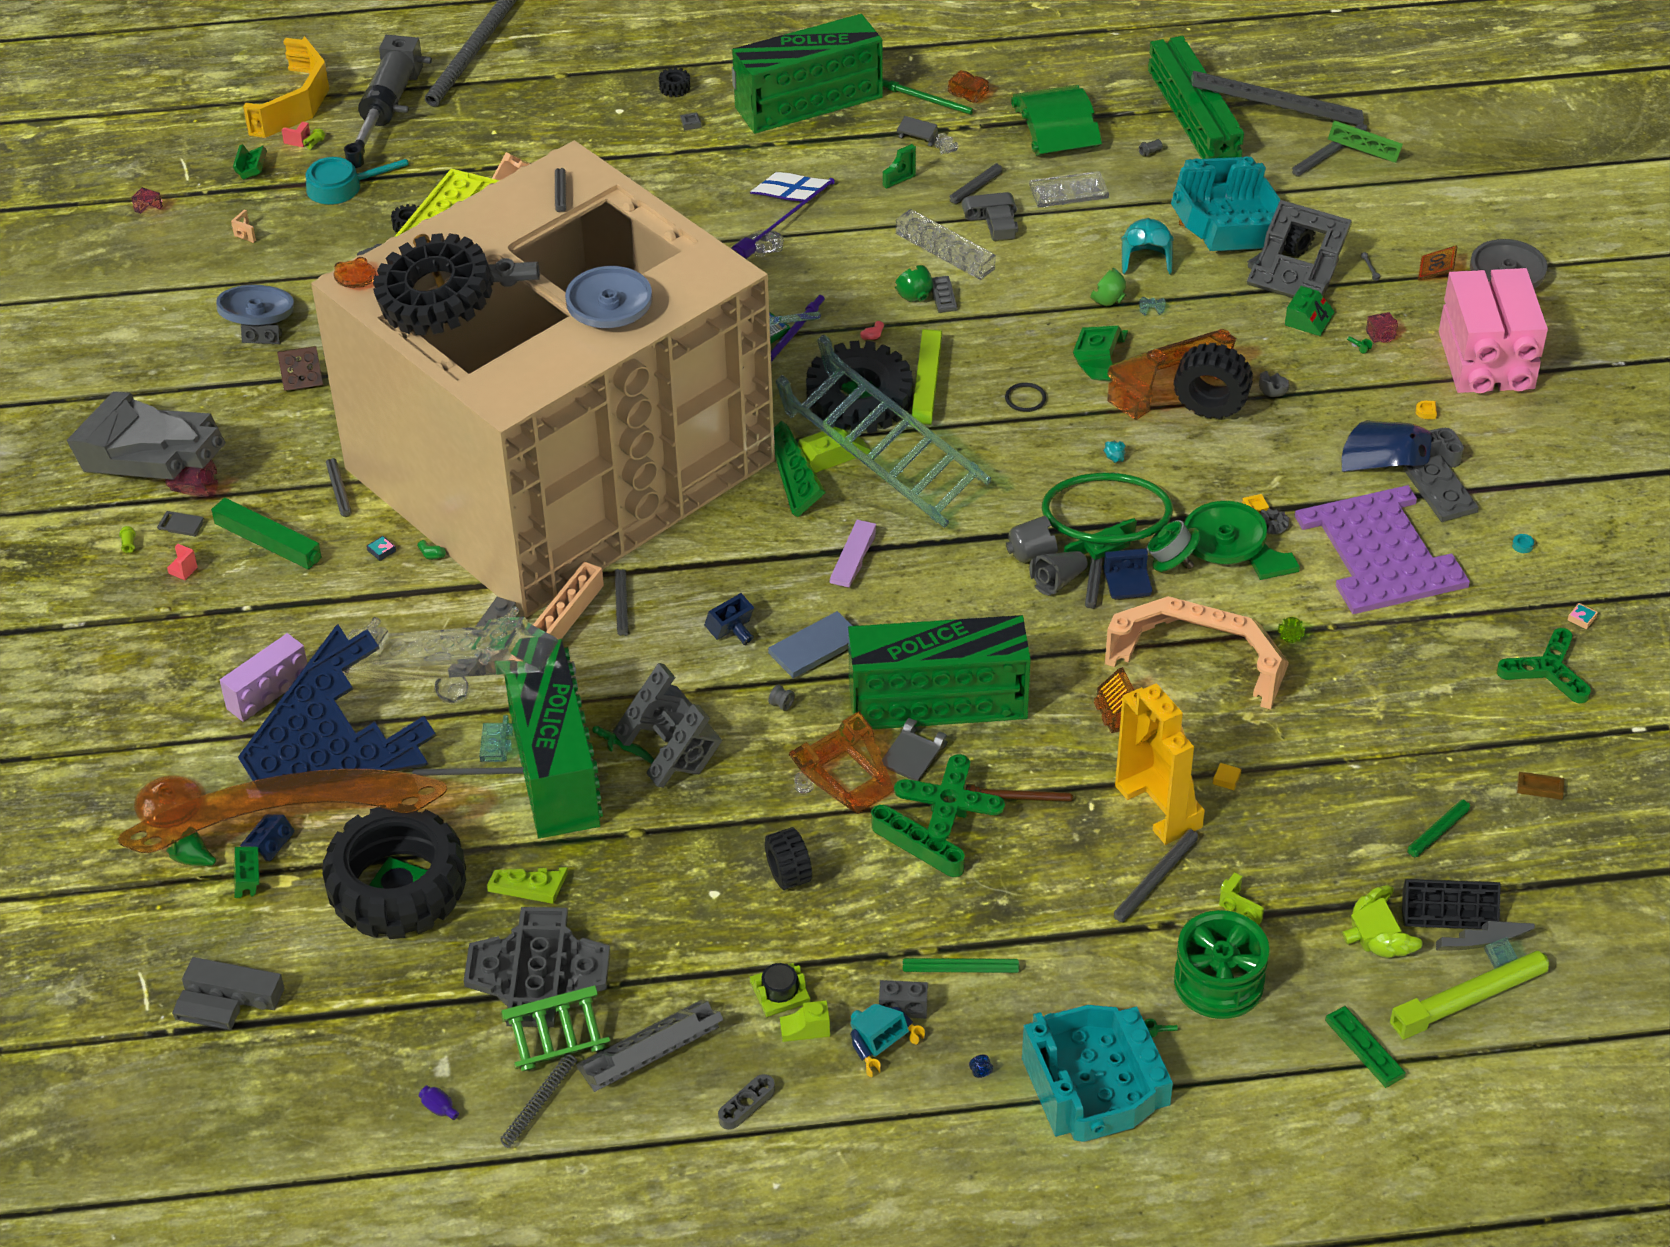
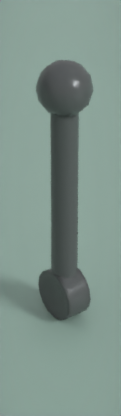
M1363 252L1361 258L1365 259L1372 272V279L1375 281L1379 280L1380 274L1375 272L1368 259V253Z

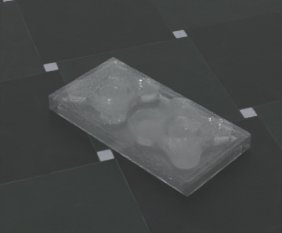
M1100 171L1029 181V186L1038 208L1109 198V192Z

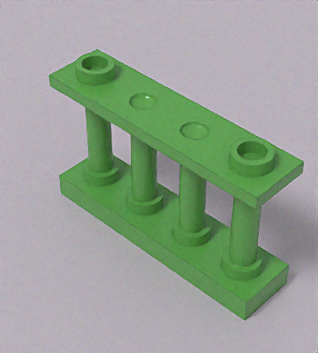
M595 985L501 1010L502 1021H509V1025L512 1024L521 1058L520 1061L514 1063L515 1069L521 1068V1071H527L536 1068V1063L562 1057L565 1054H573L591 1049L592 1052L606 1049L605 1045L609 1044L610 1039L609 1037L600 1038L591 1004L593 1003V998H596L598 995ZM578 1002L579 1006L583 1007L591 1042L577 1045L568 1011L570 1004ZM556 1009V1012H559L568 1048L557 1051L553 1049L545 1019L546 1011ZM529 1015L536 1019L545 1053L532 1058L529 1054L521 1023L523 1017Z

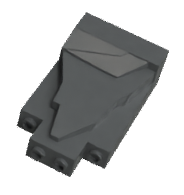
M114 391L66 440L83 472L174 479L184 467L204 468L226 444L211 413L157 410L153 406L134 400L129 392Z

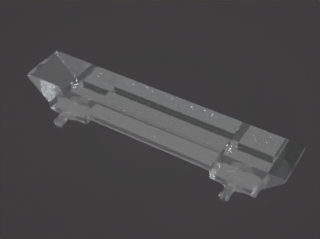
M511 606L504 617L489 619L486 625L481 627L389 633L386 627H378L381 620L373 617L368 626L361 629H352L347 638L350 640L368 629L380 649L346 669L343 673L350 684L541 672L558 643V639L528 623L525 616L516 617L519 609L515 606Z

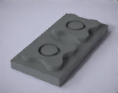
M1441 455L1430 457L1429 462L1424 465H1404L1403 470L1441 522L1478 512V505Z

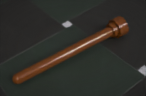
M966 784V790L996 795L1002 799L1065 802L1073 800L1071 793L980 789L975 784Z

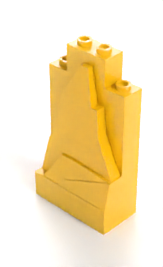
M1155 683L1144 689L1141 687L1122 696L1115 786L1127 800L1147 792L1166 815L1165 819L1153 824V831L1167 845L1181 838L1189 829L1196 831L1203 828L1205 810L1195 799L1194 784L1191 776L1194 746L1186 738L1182 727L1183 712L1160 686Z

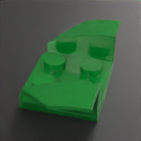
M1119 325L1083 327L1073 350L1078 365L1093 380H1111L1115 370L1111 355L1116 342H1125L1129 331L1121 330Z

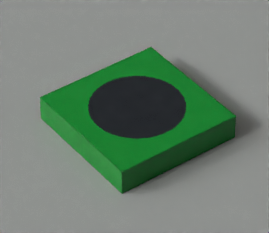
M388 857L369 886L382 889L402 887L419 879L427 870Z

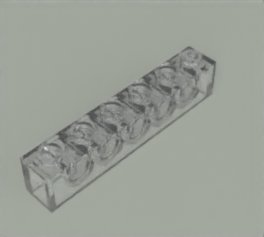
M909 209L896 219L897 235L977 279L982 280L995 270V254L914 210Z

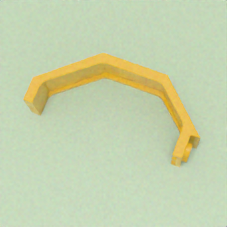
M305 36L302 40L285 38L283 43L286 46L285 55H287L286 59H288L289 63L288 70L309 73L308 78L301 88L264 104L245 103L243 109L249 136L266 138L281 132L284 127L291 128L301 122L312 119L329 91L325 61Z

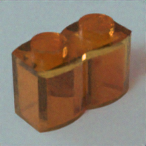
M963 70L958 71L948 81L949 93L957 97H963L972 103H978L989 91V82L986 79L973 76L971 73Z

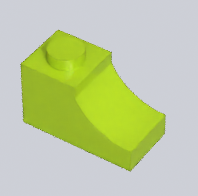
M827 1000L803 1003L802 1008L797 1012L780 1017L782 1042L830 1037Z

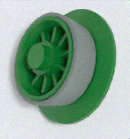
M1177 520L1165 525L1159 532L1155 533L1147 545V552L1154 557L1153 568L1158 572H1163L1174 568L1182 562L1187 569H1191L1194 563L1188 556L1194 551L1200 541L1201 534L1196 528L1187 529L1182 521Z

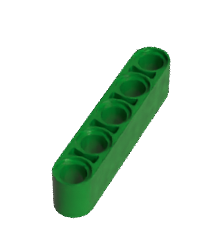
M877 805L872 809L871 828L876 834L950 877H959L964 873L965 853L962 849L947 840L935 841L931 839L928 835V829L886 805Z

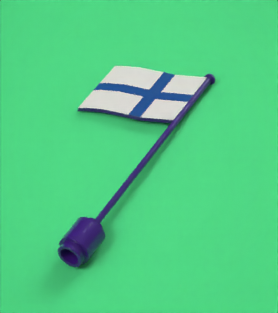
M775 172L750 191V194L767 195L802 202L752 240L744 237L733 245L731 249L745 259L749 258L756 252L755 243L830 184L833 185L835 180L833 178H829V180L817 179L791 173Z

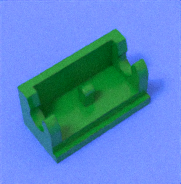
M235 847L233 862L234 898H241L245 889L250 890V895L253 897L256 894V886L259 885L258 847Z

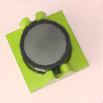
M775 963L768 966L763 973L749 977L750 984L766 1017L803 1006V1003L811 1002L806 990L804 974L801 973L799 965L795 966L794 963Z

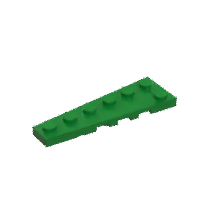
M780 421L774 427L775 458L791 512L794 516L799 517L826 492L789 426L785 422Z

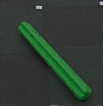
M904 958L903 971L1019 972V960Z

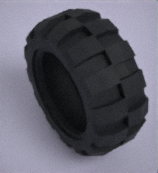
M398 804L397 809H386V805L370 809V814L364 817L358 814L346 822L343 828L344 832L337 831L330 842L327 854L323 860L322 872L329 903L335 908V913L351 928L357 926V930L362 934L375 938L379 934H387L389 939L405 938V933L417 931L419 935L432 929L436 919L444 920L455 908L456 900H459L463 894L466 883V865L460 839L450 825L444 823L442 818L427 809L421 813L418 812L414 805ZM391 855H414L431 863L430 868L423 876L408 885L398 888H376L358 880L362 872L370 864Z

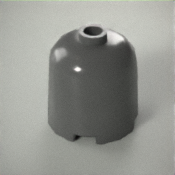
M1042 516L1013 527L1009 531V542H1006L1008 553L1013 554L1019 562L1028 563L1040 554L1058 552L1055 535L1050 536L1048 527L1051 526L1048 518Z

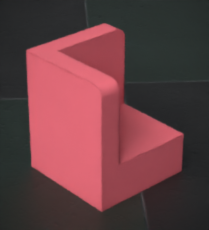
M301 122L296 130L284 127L282 129L284 144L304 147L303 140L311 135L309 123Z
M177 544L175 546L177 558L167 569L169 574L186 580L198 566L194 550Z

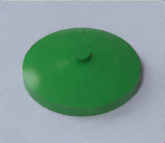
M1215 501L1204 504L1193 510L1184 523L1187 529L1196 528L1201 534L1200 541L1192 553L1202 560L1211 563L1234 564L1248 560L1261 551L1267 538V526L1262 515L1254 508L1235 501Z

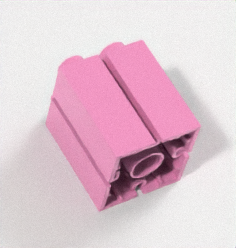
M1527 268L1491 270L1492 277L1489 282L1485 270L1449 272L1444 298L1446 304L1443 305L1439 335L1457 393L1493 391L1495 383L1498 384L1499 391L1535 389L1541 364L1539 357H1542L1548 328Z

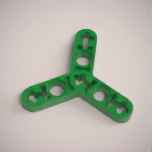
M1566 628L1554 630L1543 656L1505 658L1500 660L1497 666V675L1504 680L1547 678L1575 703H1586L1591 692L1589 685L1563 664L1573 636L1572 632ZM1560 638H1564L1562 643L1558 642ZM1551 650H1558L1561 654L1555 655L1551 653ZM1528 665L1533 667L1534 669L1526 670L1523 668V666ZM1561 677H1566V678H1568L1570 681H1569V682H1563V681H1561L1559 678H1561Z

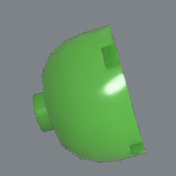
M1112 268V271L1109 270L1097 284L1098 291L1093 290L1090 298L1102 306H1111L1116 302L1121 303L1126 296L1124 293L1126 289L1124 276L1115 268Z

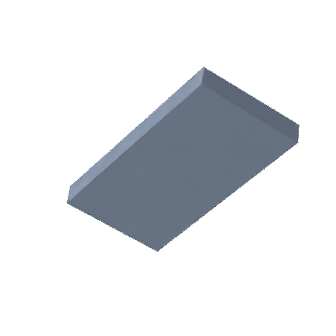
M836 611L770 646L768 654L794 679L848 649V626L852 625Z

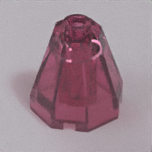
M212 459L204 468L184 467L174 479H165L166 485L171 491L198 497H213L218 488V479L214 480L217 468Z

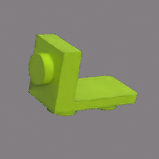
M1234 872L1229 880H1224L1221 886L1219 905L1228 911L1242 914L1255 923L1260 924L1263 919L1264 908L1238 895L1241 890L1242 876Z

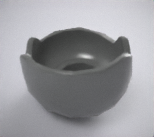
M1264 371L1260 374L1259 388L1266 396L1279 397L1289 390V380L1279 376L1278 373L1269 376L1268 372Z

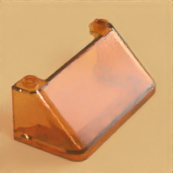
M1219 329L1110 365L1107 374L1135 397L1147 403L1152 400V385L1158 370L1179 364L1185 352L1194 346L1198 348L1199 344L1206 343V345H1209V343H1216V345L1220 346L1221 344L1227 345V348L1232 349L1237 338L1232 336L1229 331Z

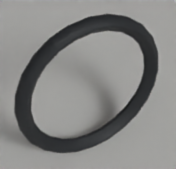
M1018 383L1006 391L1005 400L1015 410L1031 412L1045 404L1046 393L1036 384ZM1018 387H1032L1040 391L1042 401L1035 407L1022 408L1010 401L1009 394Z

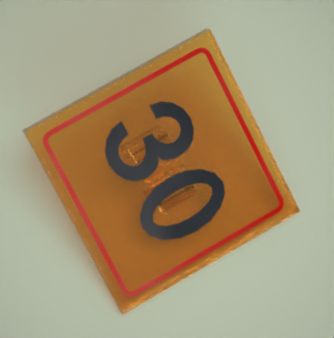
M1457 245L1421 256L1418 280L1453 271L1455 268Z

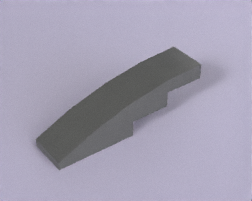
M1487 921L1482 925V930L1464 929L1459 933V938L1441 937L1436 941V951L1467 950L1499 944L1530 932L1535 928V924Z

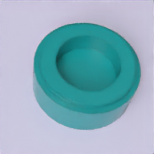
M1518 534L1513 539L1512 547L1519 553H1529L1533 550L1534 539L1527 534Z

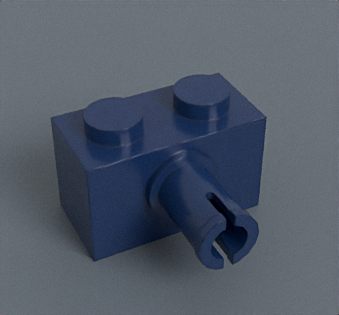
M740 593L710 610L704 626L716 640L733 632L742 644L746 645L754 638L753 634L744 626V624L750 621L754 607Z

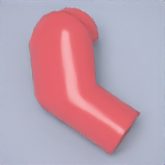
M876 321L874 327L865 328L860 333L861 338L865 341L877 340L881 336L884 323Z

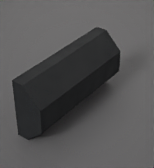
M1405 879L1402 894L1403 925L1410 927L1482 929V925L1487 921L1499 922L1501 883Z

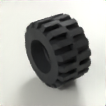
M794 827L767 835L765 837L766 857L772 875L779 887L787 890L811 882V861L800 833Z

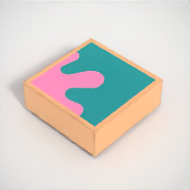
M1578 603L1569 614L1568 621L1587 629L1596 619L1598 612Z

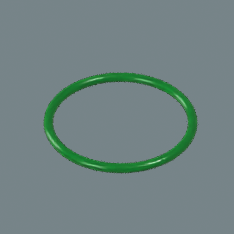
M1090 473L1066 479L1053 486L1045 494L1041 507L1043 516L1048 518L1051 526L1057 531L1078 540L1105 544L1126 543L1149 537L1167 525L1173 514L1172 501L1163 489L1145 479L1120 473ZM1090 481H1120L1141 486L1156 494L1164 503L1165 512L1156 524L1142 531L1124 535H1096L1080 532L1060 523L1050 511V502L1060 491L1076 484Z

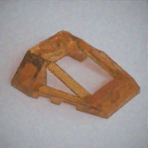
M860 711L843 720L839 729L812 745L806 742L789 752V756L807 778L856 813L862 812L894 791L886 766L883 765L879 746L876 745L873 729ZM861 739H863L876 769L853 747ZM845 752L872 777V779L850 792H847L822 767Z

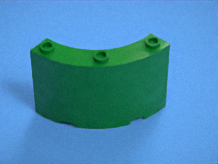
M1079 85L1017 93L1011 97V104L1015 108V112H1020L1022 118L1027 122L1033 140L1031 143L1032 151L1035 152L1036 156L1089 146L1094 148L1102 144L1098 123L1094 122L1092 117L1095 113L1085 90L1079 88Z

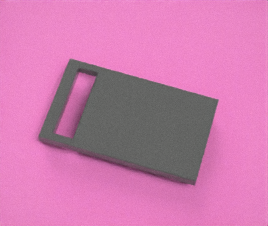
M166 511L157 529L196 537L204 523V517ZM169 514H172V517L170 518L166 527H163L167 518L169 517Z

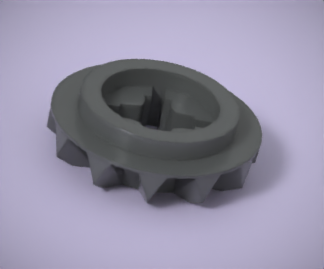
M1270 508L1267 511L1261 510L1260 514L1266 522L1267 533L1279 534L1288 528L1289 517L1285 515V512H1279L1278 508L1276 510H1271Z

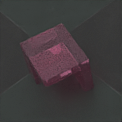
M142 187L131 197L134 211L140 214L148 206L158 209L163 207L161 195L156 191Z

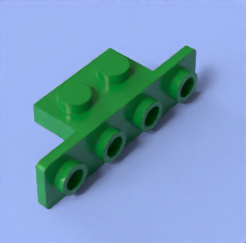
M1135 518L1125 520L1120 524L1105 528L1095 534L1124 535L1135 533L1137 521ZM1078 540L1066 545L1064 552L1080 551L1083 554L1089 553L1094 560L1105 557V552L1120 551L1129 547L1130 542L1105 544Z

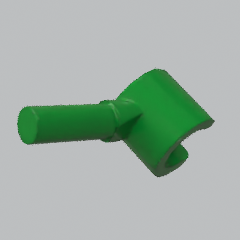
M1351 336L1347 339L1357 345L1362 354L1366 353L1367 350H1371L1373 342L1369 339H1363L1362 342Z
M1146 1019L1144 1021L1152 1038L1158 1032L1178 1030L1177 1025H1157L1154 1019Z

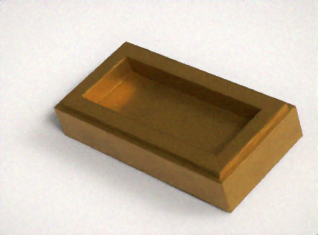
M1519 771L1517 793L1562 800L1564 795V778Z

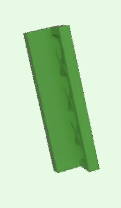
M1335 120L1328 136V140L1395 163L1403 145L1402 143Z

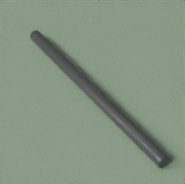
M524 768L413 769V776L523 774Z

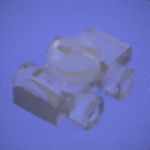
M940 133L936 136L935 147L940 149L941 154L954 152L959 148L957 142L953 143L952 136L949 137L945 133Z

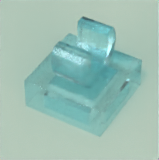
M1507 937L1484 947L1494 969L1518 958Z

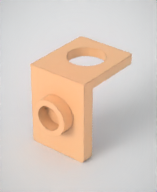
M244 209L231 221L233 233L236 237L254 243L256 241L254 227L249 225L247 210ZM242 217H244V222H243V223L240 222V219H241Z

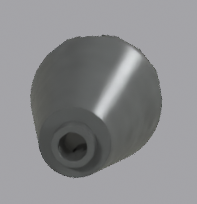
M1080 551L1040 554L1030 562V577L1035 579L1037 585L1034 586L1042 594L1049 596L1057 593L1087 568V558Z

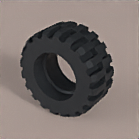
M1206 343L1199 344L1198 348L1194 346L1185 352L1180 360L1173 382L1174 391L1179 396V401L1185 404L1189 411L1193 410L1194 414L1204 415L1205 418L1215 417L1216 419H1221L1223 416L1229 417L1233 413L1239 412L1245 405L1253 383V372L1251 371L1250 364L1245 362V357L1242 354L1239 355L1237 350L1229 349L1224 344H1221V346L1216 345V343H1209V345H1206ZM1209 375L1217 377L1227 386L1210 385L1202 380L1200 376Z

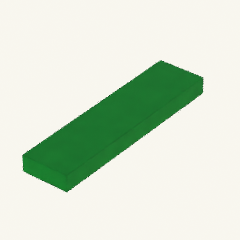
M1346 1006L1326 1015L1325 1021L1385 1088L1405 1078L1406 1072Z

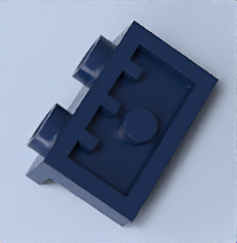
M265 814L240 846L258 847V853L263 856L265 861L270 862L295 830L285 815Z

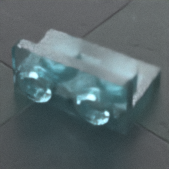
M503 715V723H483L479 755L480 762H507V753H511L512 742L509 736H513V723H509L508 715Z

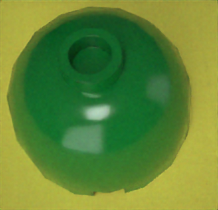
M917 265V269L913 271L908 269L896 279L895 283L897 286H895V289L903 299L909 302L924 301L929 296L928 294L933 287V279L931 273L924 265Z

